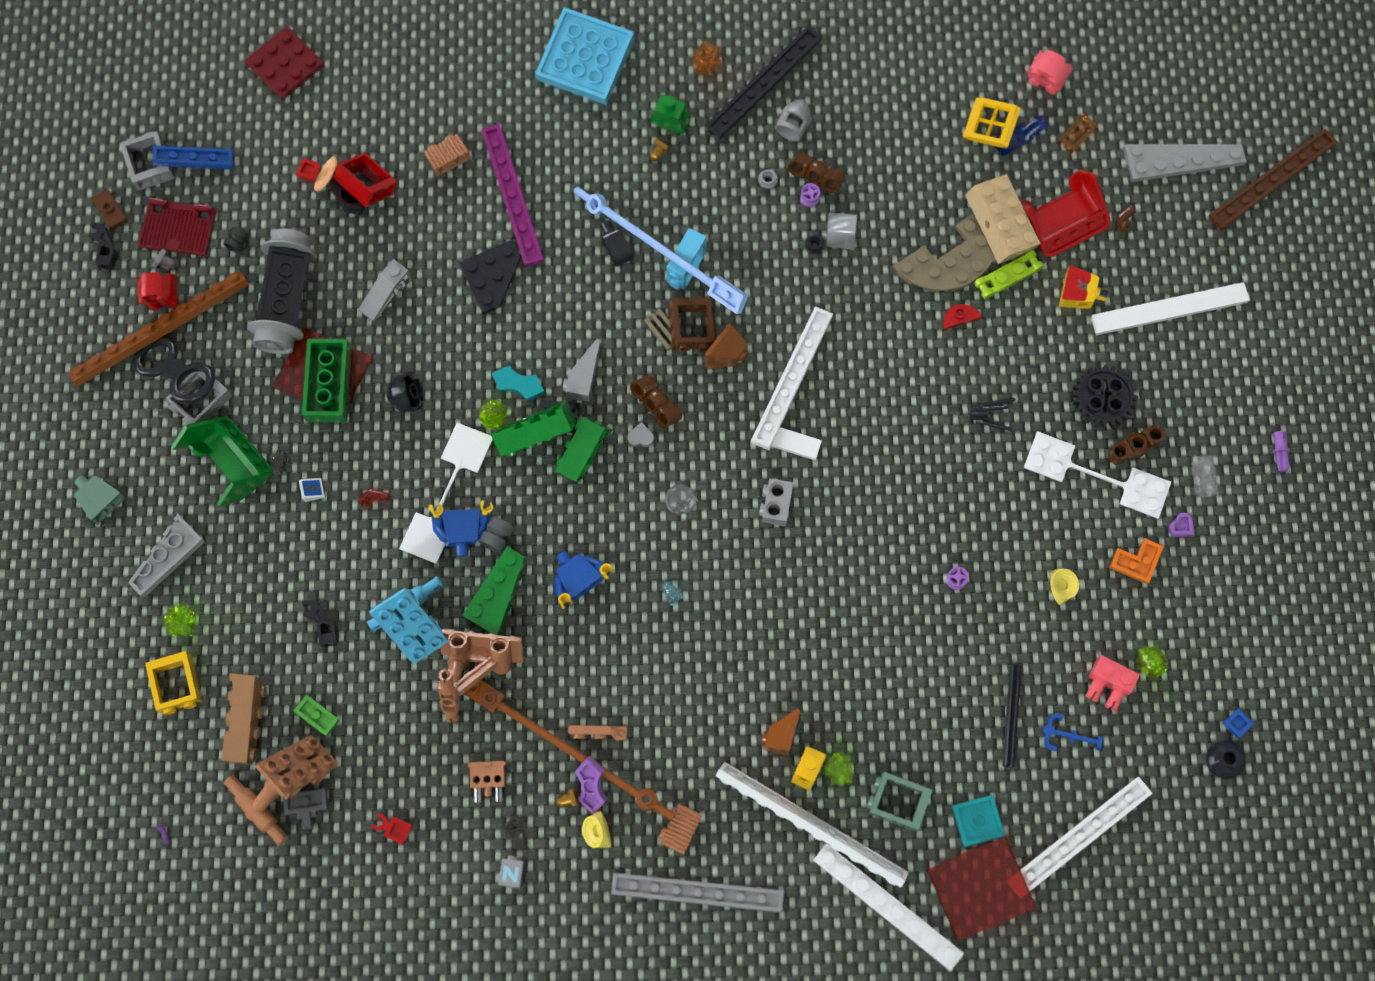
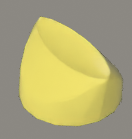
M1065 568L1055 569L1050 578L1051 591L1058 605L1074 597L1079 590L1077 576L1071 570Z
M600 810L584 820L582 827L583 836L586 843L592 848H611L609 828Z

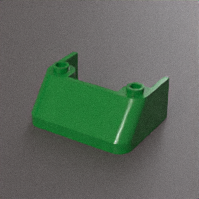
M227 417L185 425L171 446L173 450L189 447L196 456L204 457L209 455L230 480L231 483L227 485L224 494L217 502L218 506L244 499L267 481L273 473L272 467L234 421Z

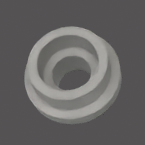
M764 170L758 177L759 184L766 189L773 188L778 181L776 173L772 170ZM770 178L771 181L766 182L765 179Z

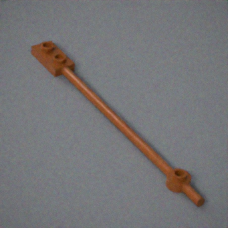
M480 680L464 693V695L493 714L498 709L581 763L588 757L504 703L503 701L506 696L484 681ZM601 766L605 770L602 776L634 796L641 810L651 811L654 809L671 821L674 819L676 813L660 804L653 790L643 789L640 791ZM645 796L650 797V801L648 803L643 802V798Z

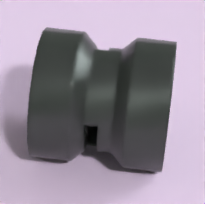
M233 226L230 230V236L224 240L223 245L229 250L240 254L243 249L242 244L247 242L250 236L242 229Z

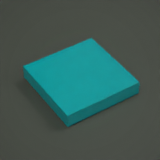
M993 795L951 806L964 848L1005 837Z

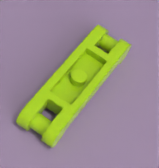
M1031 250L1024 256L998 270L980 277L974 284L976 288L981 290L982 297L988 299L1044 268V265L1036 258L1037 254L1035 251ZM1030 262L1032 266L1028 268L1025 263ZM990 283L992 288H988L986 284Z

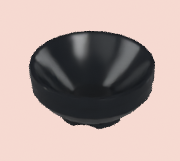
M1223 740L1214 743L1208 749L1206 763L1213 775L1221 779H1232L1237 777L1245 768L1246 757L1238 744ZM1225 752H1230L1234 755L1235 761L1233 764H1227L1224 761L1223 756Z

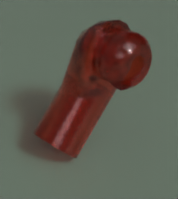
M369 489L360 495L358 503L360 506L365 507L376 500L387 502L389 493Z

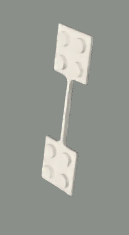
M456 423L441 456V459L456 466L440 501L442 506L460 469L466 468L478 473L492 443V436ZM416 512L399 549L437 564L445 547V542H441L433 532L432 518Z
M1037 431L1024 465L1025 469L1062 482L1066 470L1071 467L1123 487L1124 493L1120 505L1154 518H1159L1171 485L1170 481L1136 468H1132L1128 481H1117L1073 464L1071 456L1075 445Z

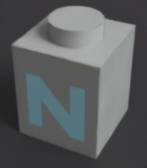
M508 856L507 859H502L499 886L522 889L525 862L520 861L521 857Z

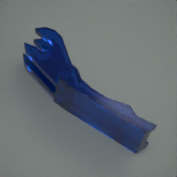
M1044 116L1036 117L1027 125L1021 123L1015 127L1008 148L995 146L1001 157L1031 142L1035 135L1045 130L1049 123H1041ZM1038 125L1034 130H1032L1031 132L1029 131L1030 129Z

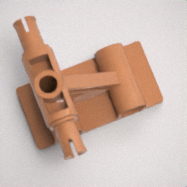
M441 629L448 640V643L440 647L441 654L449 655L447 661L449 666L447 673L446 669H442L439 672L438 691L441 709L446 714V720L449 723L451 719L452 723H456L459 720V697L492 670L496 674L502 675L510 671L512 662L523 663L521 638L516 636H498L492 633L479 634L473 631L461 632L453 629ZM470 662L480 663L461 678L462 670L466 669Z
M310 735L256 764V768L267 779L258 796L250 788H245L235 775L229 776L223 784L235 796V802L245 812V816L261 832L267 833L277 846H280L289 836L277 825L276 817L267 807L280 795L285 800H290L306 784L310 782L313 785L318 784L330 771L337 768L339 764L313 735Z

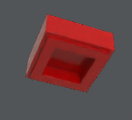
M303 158L296 176L315 183L322 166L317 162Z

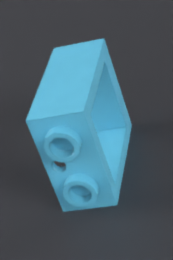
M689 228L675 254L698 268L706 254V236ZM670 260L666 267L667 282L671 287L675 289L680 288L685 291L693 275Z

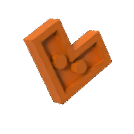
M1144 538L1137 555L1117 548L1109 568L1149 584L1164 546Z

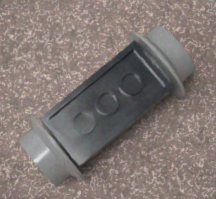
M276 229L272 232L271 240L264 242L261 246L262 252L267 255L257 318L255 321L247 324V329L254 334L253 346L264 352L289 354L293 351L294 342L302 340L304 336L303 332L297 328L307 265L317 259V254L310 248L311 238L303 232L292 229Z

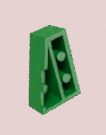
M588 417L579 419L575 426L576 432L574 436L570 437L565 445L567 449L564 455L561 454L556 462L557 468L555 471L575 482L582 481L594 461L592 459L597 450H601L603 447L602 441L606 433L610 435L613 431L608 426Z

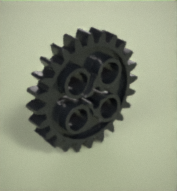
M1107 364L1102 369H1100L1099 365H1096L1094 370L1089 367L1087 373L1082 372L1081 378L1078 377L1075 381L1077 384H1074L1072 387L1075 392L1072 393L1071 397L1077 398L1072 402V405H1078L1075 412L1081 411L1082 415L1080 418L1087 417V424L1094 421V427L1101 423L1102 429L1107 424H1109L1110 428H1113L1115 422L1120 426L1122 420L1127 421L1129 419L1128 415H1132L1133 409L1137 406V403L1133 402L1138 399L1137 395H1133L1137 388H1131L1134 381H1127L1129 374L1122 376V369L1115 372V366L1108 370ZM1090 384H1096L1099 389H1093ZM1110 385H1116L1119 390H1113ZM1104 389H1105V397L1107 398V400L1105 401V403H1104V395H1102V393L1104 392ZM1090 402L1096 403L1099 408H1093ZM1110 404H1116L1119 410L1113 409Z

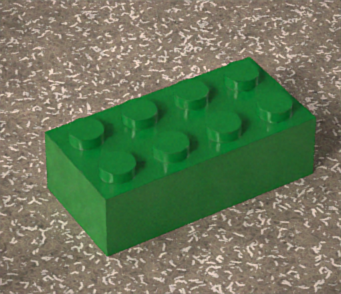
M307 339L302 416L308 423H347L352 352L348 339Z

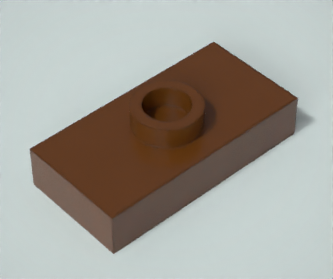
M109 189L91 198L111 231L128 222Z

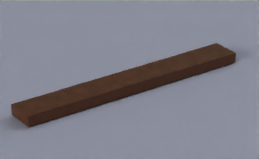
M1323 129L1213 211L1208 218L1222 231L1333 148L1338 141L1326 129Z

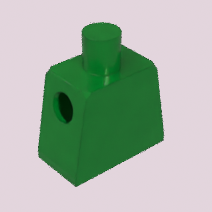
M661 94L654 108L650 123L684 135L691 120L687 104L675 99L673 96Z

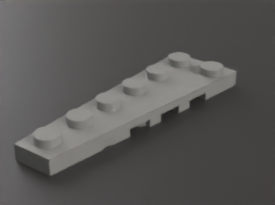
M1126 144L1123 147L1131 182L1242 166L1247 162L1242 144Z

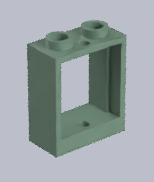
M883 772L882 776H877L874 788L877 789L875 796H870L867 808L870 809L868 814L917 832L926 811L932 789L887 772ZM886 781L921 793L911 821L877 809Z

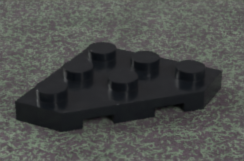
M513 239L459 262L483 315L502 306L516 267L520 263L521 256Z

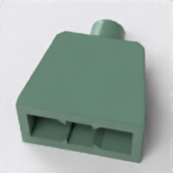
M81 475L74 482L79 488L74 497L87 516L97 525L126 499L119 491L97 476H93L88 480L84 475Z

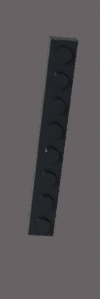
M807 26L705 125V130L719 141L822 41V36L810 26Z

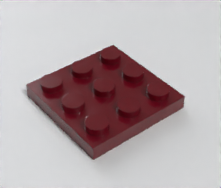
M288 26L244 60L245 64L282 101L325 66L324 62Z

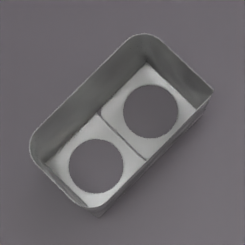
M829 213L827 226L828 247L854 250L857 215Z

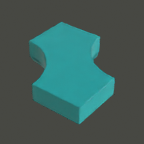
M510 365L492 373L500 393L513 391L522 395L526 401L544 394L536 374L531 376L520 375L513 371Z

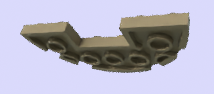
M973 213L955 225V229L965 240L963 243L937 260L923 246L895 264L892 270L908 284H914L923 288V290L930 292L951 290L952 292L968 287L982 277L989 269L995 256Z

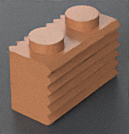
M458 134L447 136L444 141L438 145L433 144L429 146L424 152L437 177L471 159L467 147Z
M678 804L677 808L673 807L671 810L676 813L674 819L670 821L668 828L663 827L659 838L662 839L661 845L684 855L702 814Z

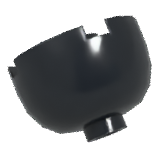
M409 371L398 374L389 383L386 396L388 401L398 411L414 412L420 410L423 406H419L420 400H424L423 389L418 378L414 379L412 376L413 372Z

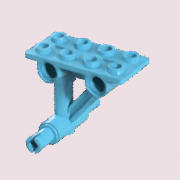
M436 576L423 586L417 585L411 590L403 588L370 610L373 618L367 621L369 627L373 632L382 627L413 664H416L448 643L446 636L442 633L433 616H428L420 606L428 601L430 595L443 588V584Z

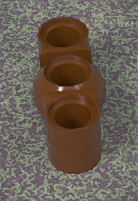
M805 152L797 153L788 165L789 172L793 176L800 177L801 179H804L806 176L810 183L821 184L820 188H824L828 193H836L846 180L845 173L842 170L834 169L832 166L828 168L823 161H813L814 157H810Z
M646 375L631 383L630 390L633 396L638 398L640 402L644 401L646 410L654 414L653 417L659 426L667 428L682 419L681 409L672 400L669 401L668 395L663 390L658 389L659 385L651 375Z
M1152 425L1141 433L1129 434L1124 440L1112 446L1108 452V460L1114 465H1119L1125 460H1130L1132 457L1144 456L1151 448L1157 447L1163 441L1165 430L1159 425ZM1150 433L1156 434L1158 440L1152 439ZM1132 442L1139 443L1141 448L1134 447ZM1114 450L1121 451L1123 457L1117 456Z

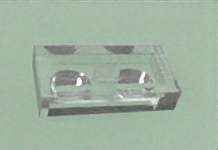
M1213 455L1193 456L1191 464L1196 498L1217 496L1219 493Z

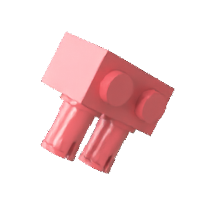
M1101 655L1096 660L1088 676L1093 682L1085 696L1088 699L1093 696L1092 701L1098 702L1105 686L1112 690L1105 703V707L1109 709L1112 706L1111 710L1117 712L1123 697H1127L1132 693L1140 674Z

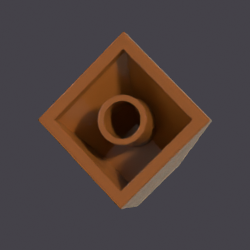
M728 324L705 353V368L716 369L736 366L739 361L743 362L747 357L748 344L732 325Z
M795 709L771 725L768 732L764 731L761 741L762 744H765L764 750L784 756L789 755L800 714L799 709Z

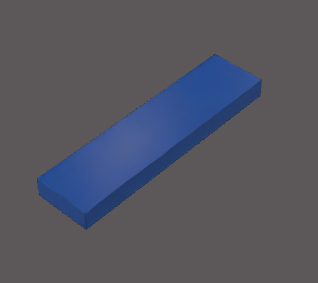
M153 145V166L232 170V149Z

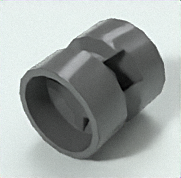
M491 516L486 526L488 531H483L478 542L487 549L502 554L507 545L505 539H510L515 527L498 517Z

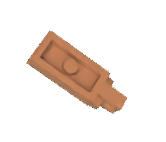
M568 726V734L573 735V739H586V735H594V739H607V735H611L616 741L627 740V727Z

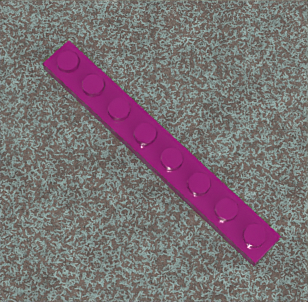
M497 124L481 129L524 265L529 267L542 263L544 259L501 126Z

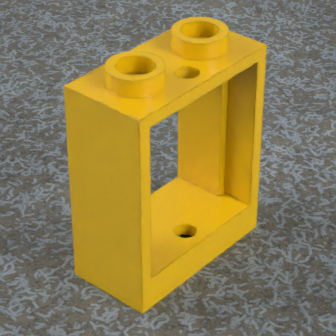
M184 651L145 663L156 711L164 715L176 713V709L183 707L184 709L194 708L197 706L196 703L202 702L195 667L190 653ZM184 665L191 695L163 703L156 673Z

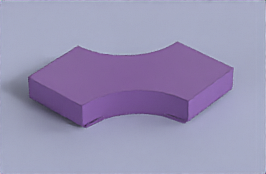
M589 756L575 771V774L582 786V792L578 801L591 814H594L603 806L608 798L603 793L601 787V777L605 770Z

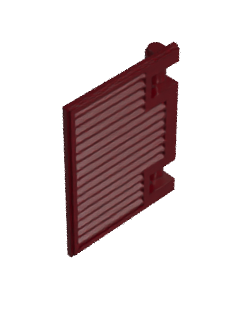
M149 198L137 247L160 251L164 249L168 252L206 257L217 208L206 204L197 203L192 205L170 202L161 198ZM155 206H162V213L154 212ZM200 212H207V219L199 218Z

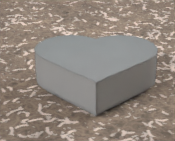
M641 422L628 434V442L634 447L639 445L649 447L654 442V436Z

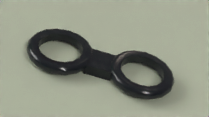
M161 337L135 353L133 360L135 370L145 377H157L163 374V376L171 381L170 392L172 397L182 404H193L201 401L210 393L214 386L215 374L212 368L202 362L184 365L178 361L177 345L170 338ZM164 345L168 347V357L161 365L155 368L143 367L144 356L149 350L156 346ZM198 371L205 373V384L200 390L191 395L180 393L179 386L184 377Z

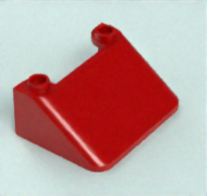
M1081 169L1073 173L1068 181L1071 189L1070 192L1034 209L1030 201L1020 200L1041 243L1038 247L1045 256L1054 257L1103 232L1109 227L1110 216L1095 173Z

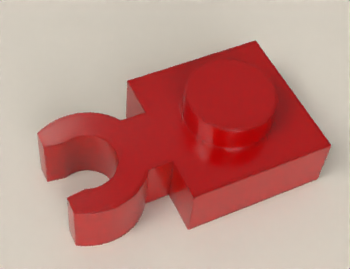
M377 814L379 818H382L383 823L380 826L373 824L372 827L378 831L386 830L384 837L404 845L413 825L396 817H392L389 822L385 815Z

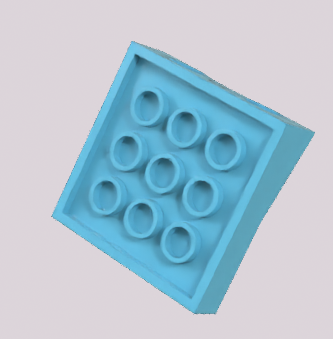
M563 8L535 73L538 81L607 105L622 68L636 42L634 32Z

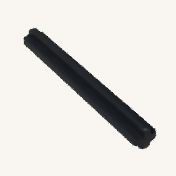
M1011 664L1009 671L1002 762L1003 767L1013 768L1015 765L1022 666L1019 664Z

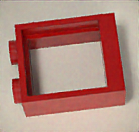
M367 153L341 161L336 166V173L334 175V179L365 207L392 196L398 182ZM361 171L374 185L367 187L353 174Z

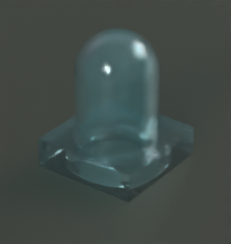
M666 581L662 584V591L665 593L670 606L684 597L680 588L676 589L671 582Z

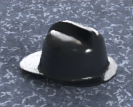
M334 178L330 181V191L339 199L341 209L346 213L360 216L366 207Z

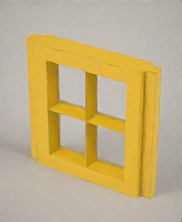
M976 97L963 138L996 147L1008 148L1021 107ZM984 107L994 109L991 120L981 118ZM998 110L1008 112L1005 123L995 121ZM979 122L989 124L986 135L976 133ZM993 125L1003 127L1000 139L990 137Z

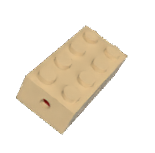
M1007 174L974 185L965 194L998 264L1022 256L1041 244Z

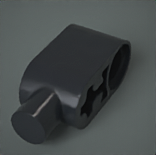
M611 220L604 221L600 225L604 234H601V238L614 265L618 267L633 260L634 255L620 227L614 228Z

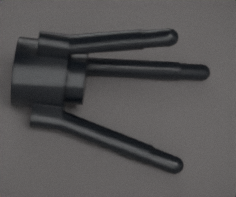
M1015 398L971 404L970 418L971 420H976V424L1010 431L1011 427L983 420V418H987L988 411L1008 409L1007 405H993L1014 402Z

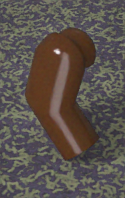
M1129 205L1117 215V228L1119 231L1126 232L1131 229L1128 218L1136 212L1133 206Z

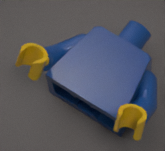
M484 500L480 502L481 512L479 509L443 511V506L438 503V509L433 511V505L430 504L429 510L433 514L431 516L433 532L441 542H445L446 547H456L457 557L469 556L468 546L475 545L483 531L487 529L489 512L493 510L491 501L488 508L483 507Z
M567 551L561 552L556 557L562 566L556 570L557 576L554 578L555 594L562 609L565 608L564 604L566 602H570L572 605L574 601L604 581L603 576L605 579H609L606 574L610 571L615 573L611 565L587 555L577 554L571 558Z

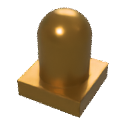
M655 139V147L650 153V159L654 162L659 161L665 152L669 154L671 151L669 146Z
M569 789V793L560 795L556 799V804L560 808L581 806L576 789Z

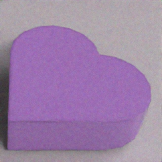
M1180 513L1175 521L1169 525L1168 531L1171 536L1192 537L1194 535L1193 521L1190 514Z

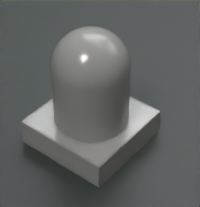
M162 249L151 266L156 268L159 265L170 271L175 268V262L165 256L166 250Z

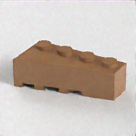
M230 673L229 681H233V689L228 691L227 700H229L231 710L226 713L225 721L229 731L224 733L222 761L230 764L252 766V761L256 759L257 755L255 742L260 736L258 723L259 719L263 716L262 698H265L267 688L265 683L254 675Z

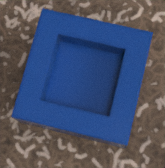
M1238 708L1222 724L1238 739L1254 723Z

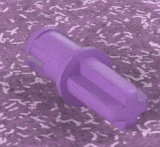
M1274 432L1275 450H1273V453L1276 454L1278 471H1289L1288 453L1290 449L1287 445V432Z

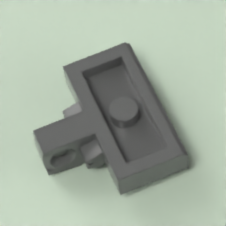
M327 789L301 791L290 800H285L283 797L284 815H297L298 820L302 819V829H313V818L317 817V812L328 810Z

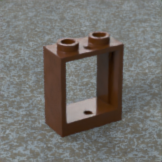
M710 297L671 298L668 304L672 350H679L681 352H686L690 349L707 351L715 342ZM704 312L707 337L681 338L678 313Z

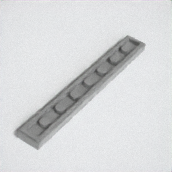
M613 873L611 895L782 913L784 899L783 890Z

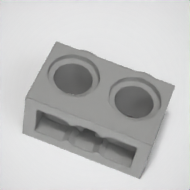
M769 478L768 485L764 484L762 496H765L766 500L765 504L761 503L759 515L763 516V523L786 526L793 482ZM774 489H780L783 492V494L780 496L773 495L772 491ZM776 508L780 513L774 516L769 513V510Z

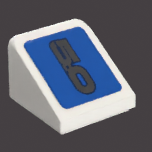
M321 478L299 480L302 499L305 502L325 498Z

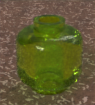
M487 400L483 403L479 413L481 424L490 429L501 427L507 415V408L499 400Z
M1145 646L1138 652L1139 656L1136 662L1146 676L1156 678L1168 669V659L1158 647L1153 646L1149 648Z

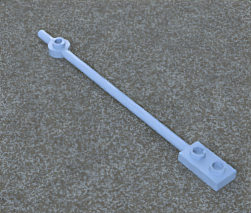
M579 187L575 188L574 193L587 202V208L590 213L605 214L709 286L708 295L734 313H742L748 298L746 293L721 276H714L712 279L608 208L603 195H590Z

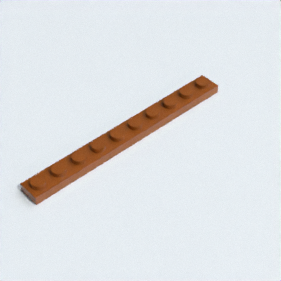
M241 271L230 274L228 278L220 283H215L211 288L195 295L188 302L178 305L176 309L161 315L154 322L144 325L142 329L134 334L127 335L122 341L109 346L107 350L92 356L85 363L75 366L68 372L72 382L76 387L82 385L247 287L249 283Z

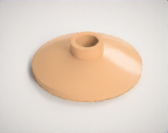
M330 158L323 166L314 185L315 191L319 192L324 189L334 178L337 158Z

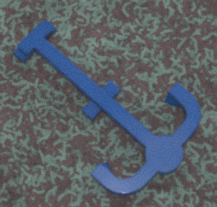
M1052 714L1048 718L1047 725L1043 727L1042 731L1045 735L1044 745L1048 750L1057 751L1056 745L1052 746L1049 744V737L1052 734L1070 738V743H1074L1075 739L1096 744V750H1101L1103 736H1098V740L1075 735V730H1071V733L1055 730L1052 726L1053 719L1057 718L1062 721V714Z

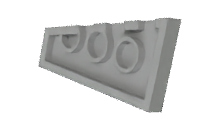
M179 514L173 519L174 523L172 526L165 530L163 533L164 537L159 544L155 545L150 551L151 555L147 561H143L128 582L143 599L205 542Z

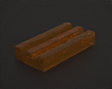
M1083 113L1059 138L1058 143H1062L1064 148L1070 149L1069 152L1073 154L1097 129L1098 125ZM1083 120L1086 121V123L1067 141L1066 138L1083 122ZM1089 125H1091V128L1074 145H1072V143L1079 137V135Z

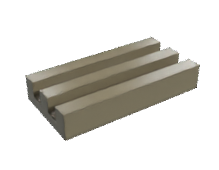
M658 309L655 314L653 313L649 318H645L644 322L668 352L672 349L671 334L659 321L658 317L662 319L669 330L670 322L661 309ZM653 320L661 329V331L665 334V336L669 339V341L671 342L670 345L665 341V339L661 336V334L651 323Z

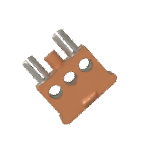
M507 762L468 763V767H470V788H474L475 803L482 802L481 788H484L485 796H492L493 787H495V801H503L502 787H506L505 766H507ZM487 776H490L491 778L489 783H486L485 778ZM497 776L501 777L500 782H496ZM476 777L480 778L479 783H475Z

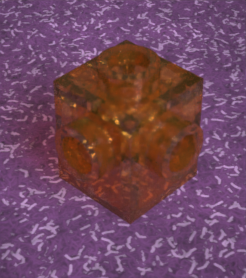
M703 41L699 50H695L692 56L694 69L700 74L711 76L713 71L717 70L720 65V47Z

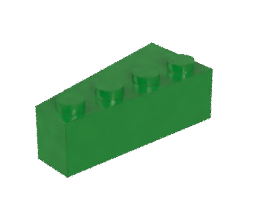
M566 400L499 428L491 436L500 456L507 455L510 457L517 454L520 449H530L539 442H546L555 438V436L572 431L577 421Z
M508 546L506 547L462 614L465 621L487 634L502 635V630L506 624L510 607L513 604L517 587L520 584L527 563L523 555Z

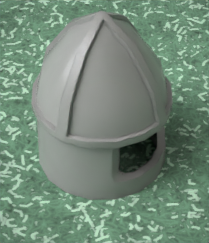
M795 100L784 107L775 125L777 133L788 140L799 141L806 128L809 126L811 118L806 100Z

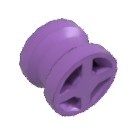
M808 183L802 187L800 199L804 206L814 207L819 203L820 189L816 184Z
M962 567L952 568L946 578L947 585L953 590H961L968 582V572Z

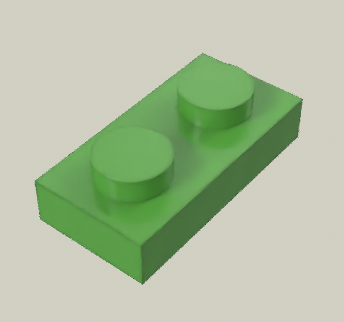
M307 694L294 709L297 715L326 737H328L340 721Z

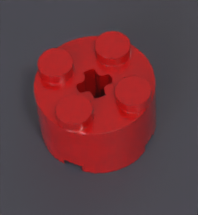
M149 272L140 275V279L138 278L137 282L139 305L148 306L151 311H159L161 307L176 308L178 306L179 290L177 276L166 273V276H160V272Z

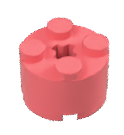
M1040 50L1027 72L1030 77L1028 81L1034 86L1041 85L1045 87L1048 93L1054 95L1062 89L1073 67L1071 64L1068 66L1065 63L1066 59L1060 54L1050 50L1042 53L1043 50Z

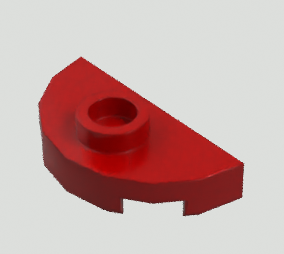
M955 305L944 316L943 330L980 320L982 316L978 310L970 305Z

